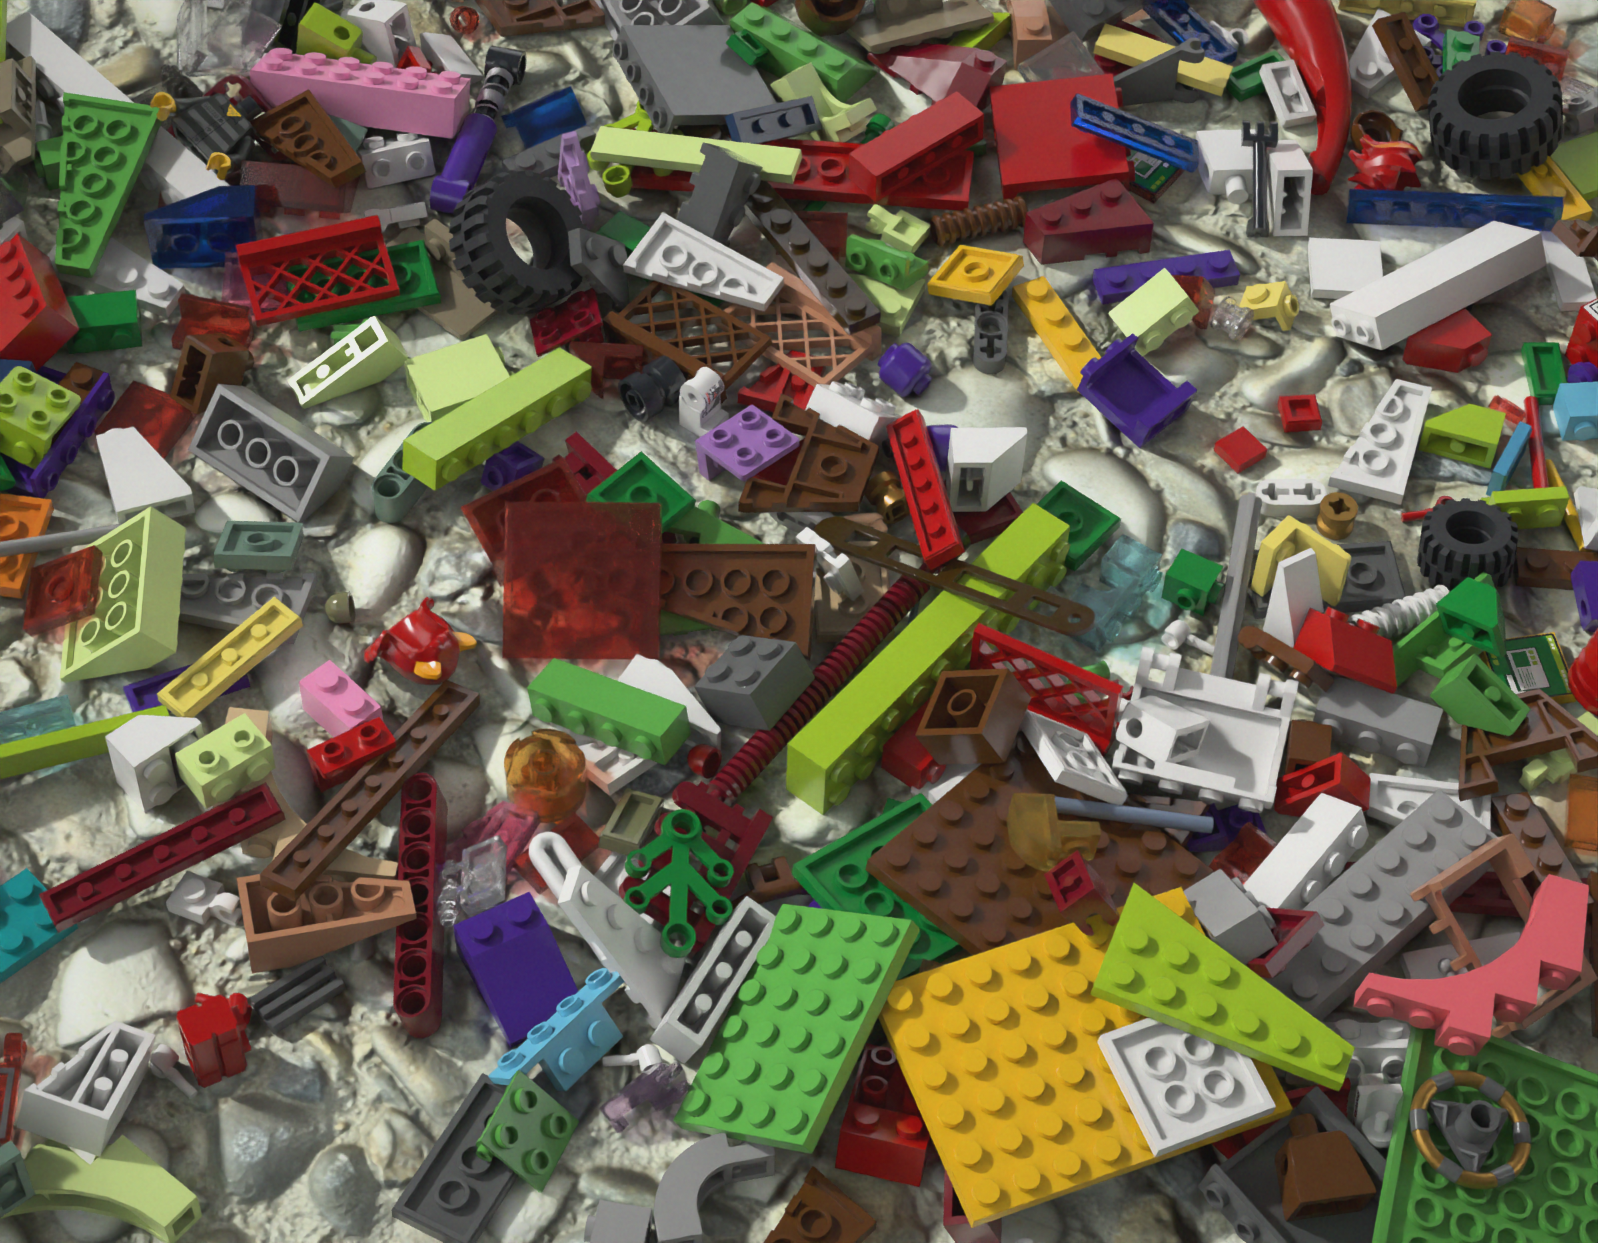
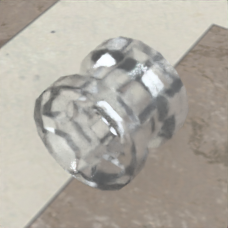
M1228 296L1216 308L1210 322V327L1216 331L1223 330L1228 333L1230 339L1235 342L1239 341L1253 321L1254 310L1249 307L1242 308L1238 306L1236 300Z

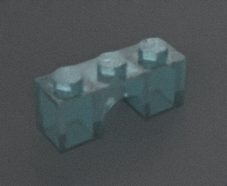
M1122 534L1102 559L1099 582L1107 585L1112 590H1096L1082 582L1068 599L1091 608L1096 620L1094 627L1086 634L1069 637L1096 652L1102 648L1107 640L1113 642L1122 628L1124 619L1127 616L1133 617L1140 608L1145 593L1147 591L1152 593L1159 585L1163 575L1159 571L1162 554ZM1073 618V619H1071L1069 622H1071V623H1077V622H1079L1081 619H1080V618Z

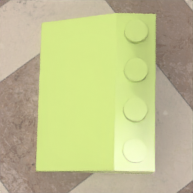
M150 506L73 555L60 670L61 681L68 683L147 669L176 652L186 527Z

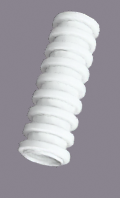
M1437 585L1434 589L1429 588L1424 592H1417L1413 596L1404 597L1403 600L1397 599L1392 603L1382 605V607H1374L1371 611H1363L1361 615L1354 614L1350 617L1349 623L1356 625L1358 618L1380 627L1379 635L1390 639L1391 636H1399L1402 632L1408 633L1412 628L1415 629L1437 611L1436 603L1450 591L1444 585Z

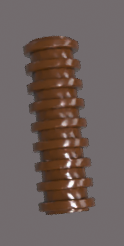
M1017 196L1013 201L1010 198L1005 199L1003 203L995 201L993 206L990 203H986L983 205V208L979 205L974 206L972 210L964 208L962 213L959 210L953 211L952 215L948 212L943 213L941 218L938 215H934L930 221V231L934 242L941 247L945 245V242L954 244L956 239L959 242L965 241L966 237L970 240L975 239L977 234L980 237H984L987 232L993 235L997 233V230L1001 233L1007 231V228L1015 230L1018 225L1023 228L1025 227L1026 212L1029 211L1023 198Z

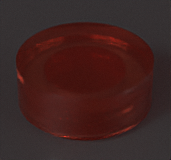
M1495 395L1488 405L1490 409L1506 413L1505 419L1516 425L1520 421L1522 422L1526 416V411L1501 395Z

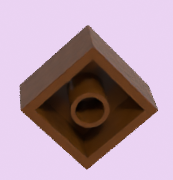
M1009 668L942 671L915 736L939 765L1005 763L1031 697Z

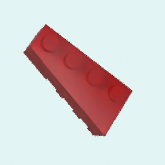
M17 233L10 241L4 242L0 246V359L32 361L37 372L79 330V327L50 258Z

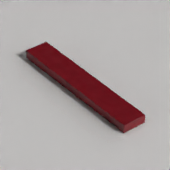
M265 782L40 893L39 896L59 933L286 820L272 791Z

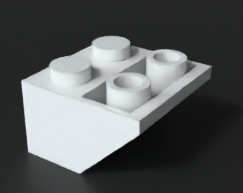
M832 381L831 385L817 384L805 409L806 411L808 408H811L820 413V419L834 427L840 424L879 446V451L882 449V441L889 439L886 426L903 417L895 413V405L880 398H876L875 401L864 397L866 392L864 389L849 382H845L844 385Z
M1027 427L951 428L946 469V487L953 512L987 511L1021 482Z
M154 715L136 716L105 736L117 783L144 813L156 805L164 804L173 794L187 786L180 778L175 753L203 738L204 732L202 723L197 718Z

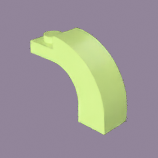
M811 62L791 71L770 84L780 102L808 96L813 97L822 129L809 135L817 141H848L867 129L865 125L868 123L866 116L877 110L871 97L852 105L844 104L837 100L826 89Z

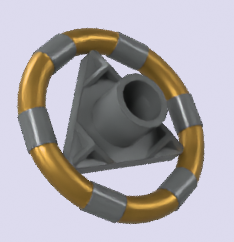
M1449 1070L1428 1078L1416 1092L1409 1112L1411 1134L1420 1153L1436 1172L1453 1183L1473 1189L1498 1188L1514 1180L1520 1174L1527 1163L1532 1146L1530 1125L1519 1103L1505 1087L1488 1076L1473 1071ZM1453 1086H1466L1477 1089L1497 1102L1502 1108L1493 1107L1490 1103L1482 1100L1464 1104L1431 1099L1436 1094ZM1427 1112L1463 1168L1443 1156L1432 1142L1429 1135ZM1507 1117H1509L1512 1124L1514 1142L1511 1158L1506 1164L1488 1173H1478Z

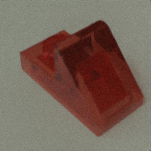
M570 341V354L592 366L591 390L601 399H604L606 378L622 380L635 371L643 374V345Z

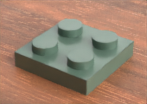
M227 521L213 554L214 568H224L230 572L260 569L269 573H281L286 570H292L304 537L303 523Z

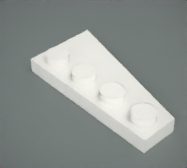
M663 212L623 264L625 273L764 312L784 286V277Z
M110 238L93 278L58 273L55 265L56 245L47 255L51 260L58 279L99 294L136 290L140 309L165 318L170 316L186 295L183 283L113 238Z
M582 865L570 867L561 890L558 905L587 943H596L603 957L601 961L610 973L615 971L619 973L628 985L625 989L626 994L634 1004L641 1002L648 1011L646 1020L653 1029H656L674 1002L687 956L672 958L665 954L660 946L661 933L585 867Z

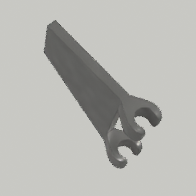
M1190 38L1179 46L1114 76L1115 87H1121L1123 106L1168 100L1194 103L1198 98V91L1196 89L1193 90L1194 87L1179 82L1176 83L1179 60L1194 64L1201 63L1204 60L1205 51L1204 49L1200 50V39Z

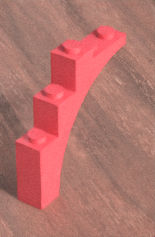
M1549 874L1533 894L1528 921L1517 943L1497 959L1465 974L1438 979H1400L1369 973L1355 992L1353 1007L1367 1010L1370 1014L1377 1017H1391L1406 1021L1416 1028L1436 1030L1434 1045L1446 1048L1456 1055H1471L1475 1057L1491 1037L1493 1016L1503 1022L1522 1023L1536 1006L1538 983L1547 989L1566 991L1582 972L1589 885Z

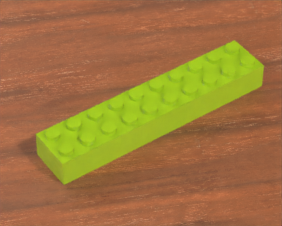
M1032 503L971 564L1046 591L1050 586L1056 587L1066 574L1067 569L1064 565L1066 555L1070 549V544L1068 543L1070 526L1035 503ZM964 574L957 582L1008 601L1016 593ZM945 590L942 591L788 743L786 790L822 815L833 805H840L849 794L850 788L859 779L864 780L870 775L875 763L882 756L883 745L932 696L942 671L969 670L973 632L977 625L981 623L1003 634H1009L1015 629L1020 618ZM1034 600L1026 609H1035L1040 601ZM986 642L987 645L993 650L995 645Z

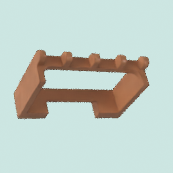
M1514 833L1490 840L1410 893L1413 901L1426 898L1438 919L1429 926L1432 934L1444 930L1458 953L1459 957L1450 962L1454 971L1465 966L1469 972L1481 967L1482 964L1445 902L1441 892L1442 889H1445L1489 860L1524 923L1526 924L1528 921L1532 897L1521 878L1535 870ZM1584 953L1582 972L1566 991L1560 989L1550 990L1538 998L1536 1006L1522 1023L1503 1022L1495 1018L1499 1026L1491 1031V1035L1502 1038L1512 1031L1526 1029L1596 981L1598 977Z

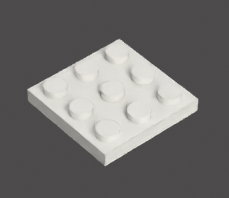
M1146 1018L1100 1035L1097 1042L1154 1157L1272 1114L1276 1107L1250 1057L1154 1019Z

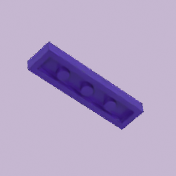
M1229 249L1094 269L1092 279L1101 304L1104 305L1124 301L1163 268H1166L1185 292L1238 285L1240 274Z

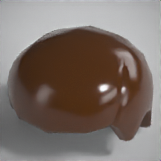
M1369 110L1359 113L1351 126L1350 138L1354 148L1361 153L1363 147L1360 139L1363 135L1368 134L1373 140L1378 142L1401 141L1403 130L1397 128L1394 121L1384 112Z

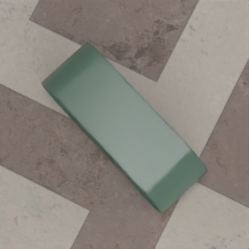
M423 422L421 424H418L416 427L412 429V431L409 433L407 437L411 436L412 434L416 433L417 431L423 429L424 427L428 426L433 422ZM403 443L372 483L375 515L379 520L386 523H396L405 518L428 488L427 485L402 470Z

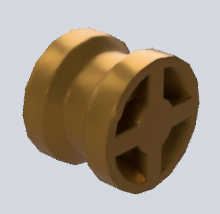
M1341 492L1329 493L1324 496L1320 503V513L1316 520L1318 531L1324 537L1332 540H1341L1350 536L1358 513L1356 501L1350 495Z

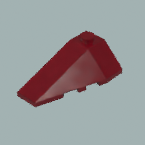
M920 43L914 46L899 45L891 47L890 51L886 53L875 54L869 52L867 56L868 60L893 78H903L911 84L910 90L916 95L924 93L931 98V106L938 100L944 99L957 91L981 112L991 104L990 86H1000L1003 84L1007 60L997 57L991 51L930 43Z

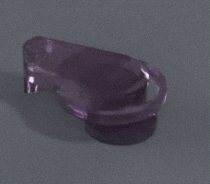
M659 1062L645 1070L599 1109L616 1133H621L629 1125L623 1115L638 1104L648 1099L656 1111H660L683 1096L691 1085L687 1080H683L676 1085L673 1084L672 1081L683 1070L679 1062H674L670 1065Z

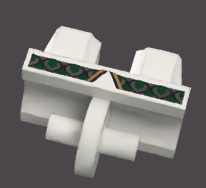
M1383 1073L1363 1074L1360 1076L1359 1086H1357L1352 1124L1378 1152L1384 1149L1389 1150L1396 1107L1403 1095L1401 1084H1388L1386 1075Z

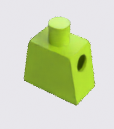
M314 3L300 21L296 54L305 55L316 52L326 55L327 59L334 60L352 57L358 59L359 63L370 65L377 61V56L361 49L362 30L322 5Z

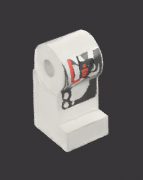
M708 367L700 368L696 376L685 382L680 388L679 425L699 437L729 419V413L721 409L720 394L724 391V383L712 369Z

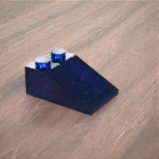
M255 185L218 186L144 214L152 264L159 269L239 267L236 245L263 239Z

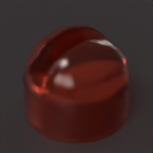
M459 6L450 14V24L457 32L471 34L479 25V15L471 7ZM459 16L461 17V19L463 20V22L466 24V26H464V27L462 26V24H461V22H460V20H459Z

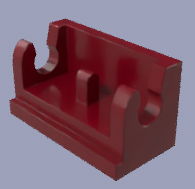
M1078 850L1044 874L1060 913L1064 918L1069 916L1084 934L1094 935L1091 925L1086 922L1087 917L1092 913L1100 914L1103 921L1110 926L1118 923L1120 916L1104 881Z

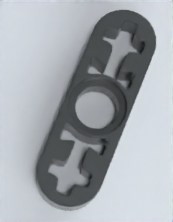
M1006 290L995 301V311H988V305L975 303L973 364L978 371L984 374L999 373L1006 364L1008 333V293ZM985 325H995L1000 331L991 334L983 331L982 327ZM987 347H994L993 358H987Z

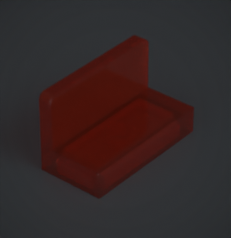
M184 293L180 295L178 303L181 319L171 338L174 349L182 350L185 337L188 335L213 333L226 334L249 349L254 338L251 312L248 306Z

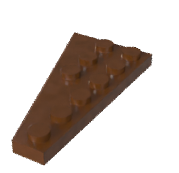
M587 543L584 581L587 585L736 636L745 635L796 642L804 658L809 661L811 659L818 552L815 544H649L640 551L632 543Z

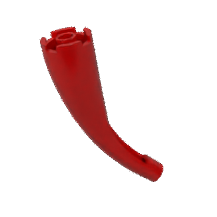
M1254 0V3L1289 58L1294 60L1298 72L1312 98L1317 114L1318 139L1316 151L1311 152L1307 160L1313 169L1311 194L1323 195L1330 189L1345 152L1350 130L1353 101L1349 59L1335 7L1331 0Z

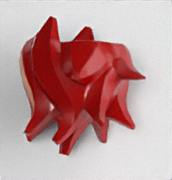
M1366 134L1360 139L1363 147L1361 150L1362 154L1353 150L1348 154L1358 169L1354 173L1355 176L1348 178V181L1358 183L1350 194H1366L1373 197L1369 209L1380 204L1392 205L1399 202L1405 187H1421L1414 165L1424 158L1418 148L1408 142H1378Z

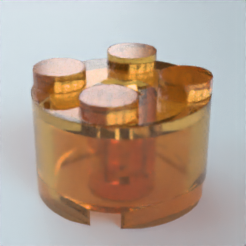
M556 729L531 731V736L521 741L519 737L513 741L505 754L506 795L511 811L534 822L567 823L581 807L586 797L585 755L583 750L581 751L576 745V740L565 732Z

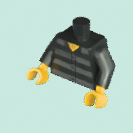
M165 92L156 93L150 103V107L160 108L156 114L157 118L164 121L169 115L173 116L171 121L175 136L188 150L207 165V171L212 169L217 174L219 180H224L227 174L245 169L248 166L255 147L254 130L250 121L261 114L260 107L252 97L247 96L234 106L221 93H217L212 97L203 96L187 99H173L171 95Z

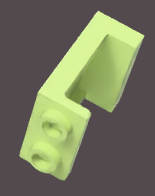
M487 334L404 360L407 386L426 422L438 420L514 375L512 371L507 372L502 350L499 346H493Z

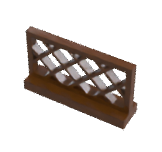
M654 280L619 314L611 311L602 319L606 344L644 366L660 356H667L677 364L686 382L693 379L700 368L708 367L712 369L724 383V391L720 394L721 404L727 399L726 390L772 345L770 336L693 293ZM660 290L673 296V300L652 303L651 299ZM695 308L701 312V316L679 318V310ZM675 311V319L654 322L653 313ZM649 314L650 323L634 324L629 321L635 315ZM722 323L729 327V332L707 334L706 325ZM703 327L704 335L682 338V328ZM677 329L678 338L662 340L656 336L655 332ZM750 338L757 342L749 349L736 350L735 341ZM731 342L732 351L710 354L709 344ZM705 345L706 354L690 356L684 352L683 348ZM729 361L734 363V366L725 375L712 368L714 363Z

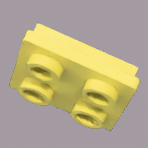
M1288 515L1261 541L1250 589L1263 597L1273 587L1278 563L1312 548L1316 553L1322 599L1331 606H1336L1341 599L1351 562V555L1345 552L1339 545L1331 543L1313 531L1307 524L1301 523Z

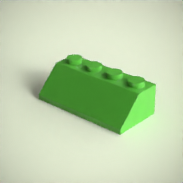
M753 2L730 20V27L734 33L747 29L769 49V53L763 61L755 65L778 78H782L791 71L811 62L826 89L842 103H845L877 74V68L779 13Z

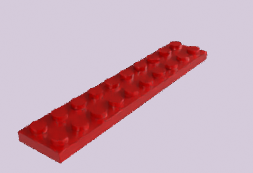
M652 129V131H651V132H656V133H658V131L655 130V129ZM783 139L761 144L801 149L802 160L793 184L768 181L781 198L959 211L969 207L974 151L959 152L947 161L875 202L849 179V153L864 144L801 139ZM635 165L631 173L633 182L631 188L693 192L695 185L689 183L693 173L689 171L674 170L667 176H657L654 173L653 167Z

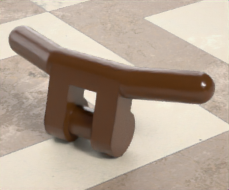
M785 856L772 858L769 864L758 866L757 862L748 864L744 874L747 885L751 890L734 899L731 903L734 910L746 896L756 903L762 904L794 895L810 894L793 878ZM776 879L775 881L765 883V881Z

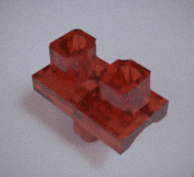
M1543 34L1539 35L1537 42L1510 36L1505 55L1514 52L1519 53L1525 59L1527 56L1534 58L1539 62V66L1544 64L1561 82L1570 53L1569 50L1544 44L1547 35Z

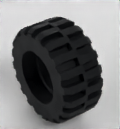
M1500 51L1490 52V55L1481 56V54L1473 55L1466 62L1461 60L1452 66V70L1447 69L1430 91L1428 112L1431 144L1435 148L1437 156L1443 162L1445 161L1447 166L1455 171L1460 169L1463 175L1469 177L1479 175L1481 179L1491 180L1492 177L1501 176V179L1511 178L1512 174L1515 173L1525 174L1531 170L1532 166L1538 167L1547 160V156H1551L1555 152L1558 142L1562 139L1563 101L1561 85L1551 70L1544 64L1539 66V62L1529 56L1525 59L1519 53L1510 52L1509 55H1503ZM1497 111L1514 113L1512 116L1501 119H1482L1477 117L1485 113Z
M513 169L508 172H502L470 190L463 196L462 201L457 203L453 211L455 218L450 221L449 233L453 234V238L449 239L450 252L455 254L456 259L453 260L456 271L460 270L463 274V283L468 289H474L476 292L475 297L481 302H490L491 308L500 312L507 310V313L510 315L520 316L524 313L529 315L570 295L571 291L577 289L583 278L571 267L568 231L577 228L588 231L587 225L583 224L580 218L582 212L578 205L574 206L569 200L571 196L565 189L560 190L556 187L557 182L549 177L542 179V174L531 170L525 172L521 169ZM506 218L518 225L527 236L533 251V267L525 263L512 248L507 236Z

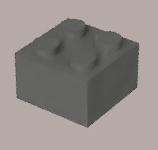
M739 635L738 638L729 644L728 649L721 657L707 668L705 675L696 683L694 688L715 722L770 731L815 679V676L796 642Z

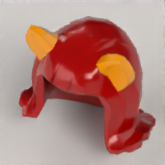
M426 597L421 602L418 610L411 612L389 630H383L379 638L365 649L364 661L370 663V660L373 661L376 657H380L407 680L421 685H440L455 672L460 652L475 648L477 642L474 637L467 633L454 632L442 617L430 611L434 607V600Z

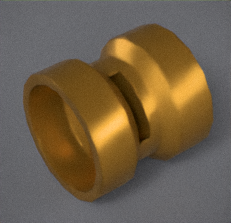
M885 471L870 479L864 495L871 505L877 506V513L885 518L883 519L884 523L895 524L910 514L904 489H901V482L894 472Z

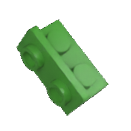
M855 234L847 237L846 268L903 291L928 274L929 262L916 257L911 252L890 247L881 240H867Z

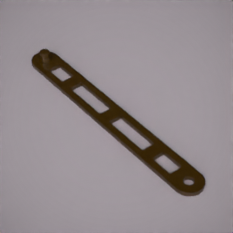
M829 517L821 520L814 527V532L830 543L834 550L1060 634L1080 636L1089 632L1095 625V614L1091 608L956 558L942 564L945 568L938 575L888 558L896 549L923 558L920 545L846 518ZM856 534L877 541L870 551L848 542ZM964 574L1016 593L1008 601L957 582ZM1034 600H1038L1058 609L1051 617L1026 608ZM1073 618H1080V619H1081V620H1080L1079 622H1077V623H1071V622H1069V621H1070L1071 619H1073Z

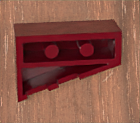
M1115 178L1026 212L1023 243L1041 265L1080 261L1085 259V255L1105 253L1106 258L1116 257L1118 251L1136 249L1138 254L1150 252L1154 223L1121 182Z

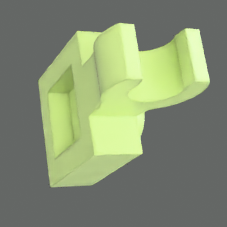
M874 204L867 213V216L871 219L865 228L873 234L882 233V241L901 251L914 253L930 234V224L903 210H900L895 216L882 206Z

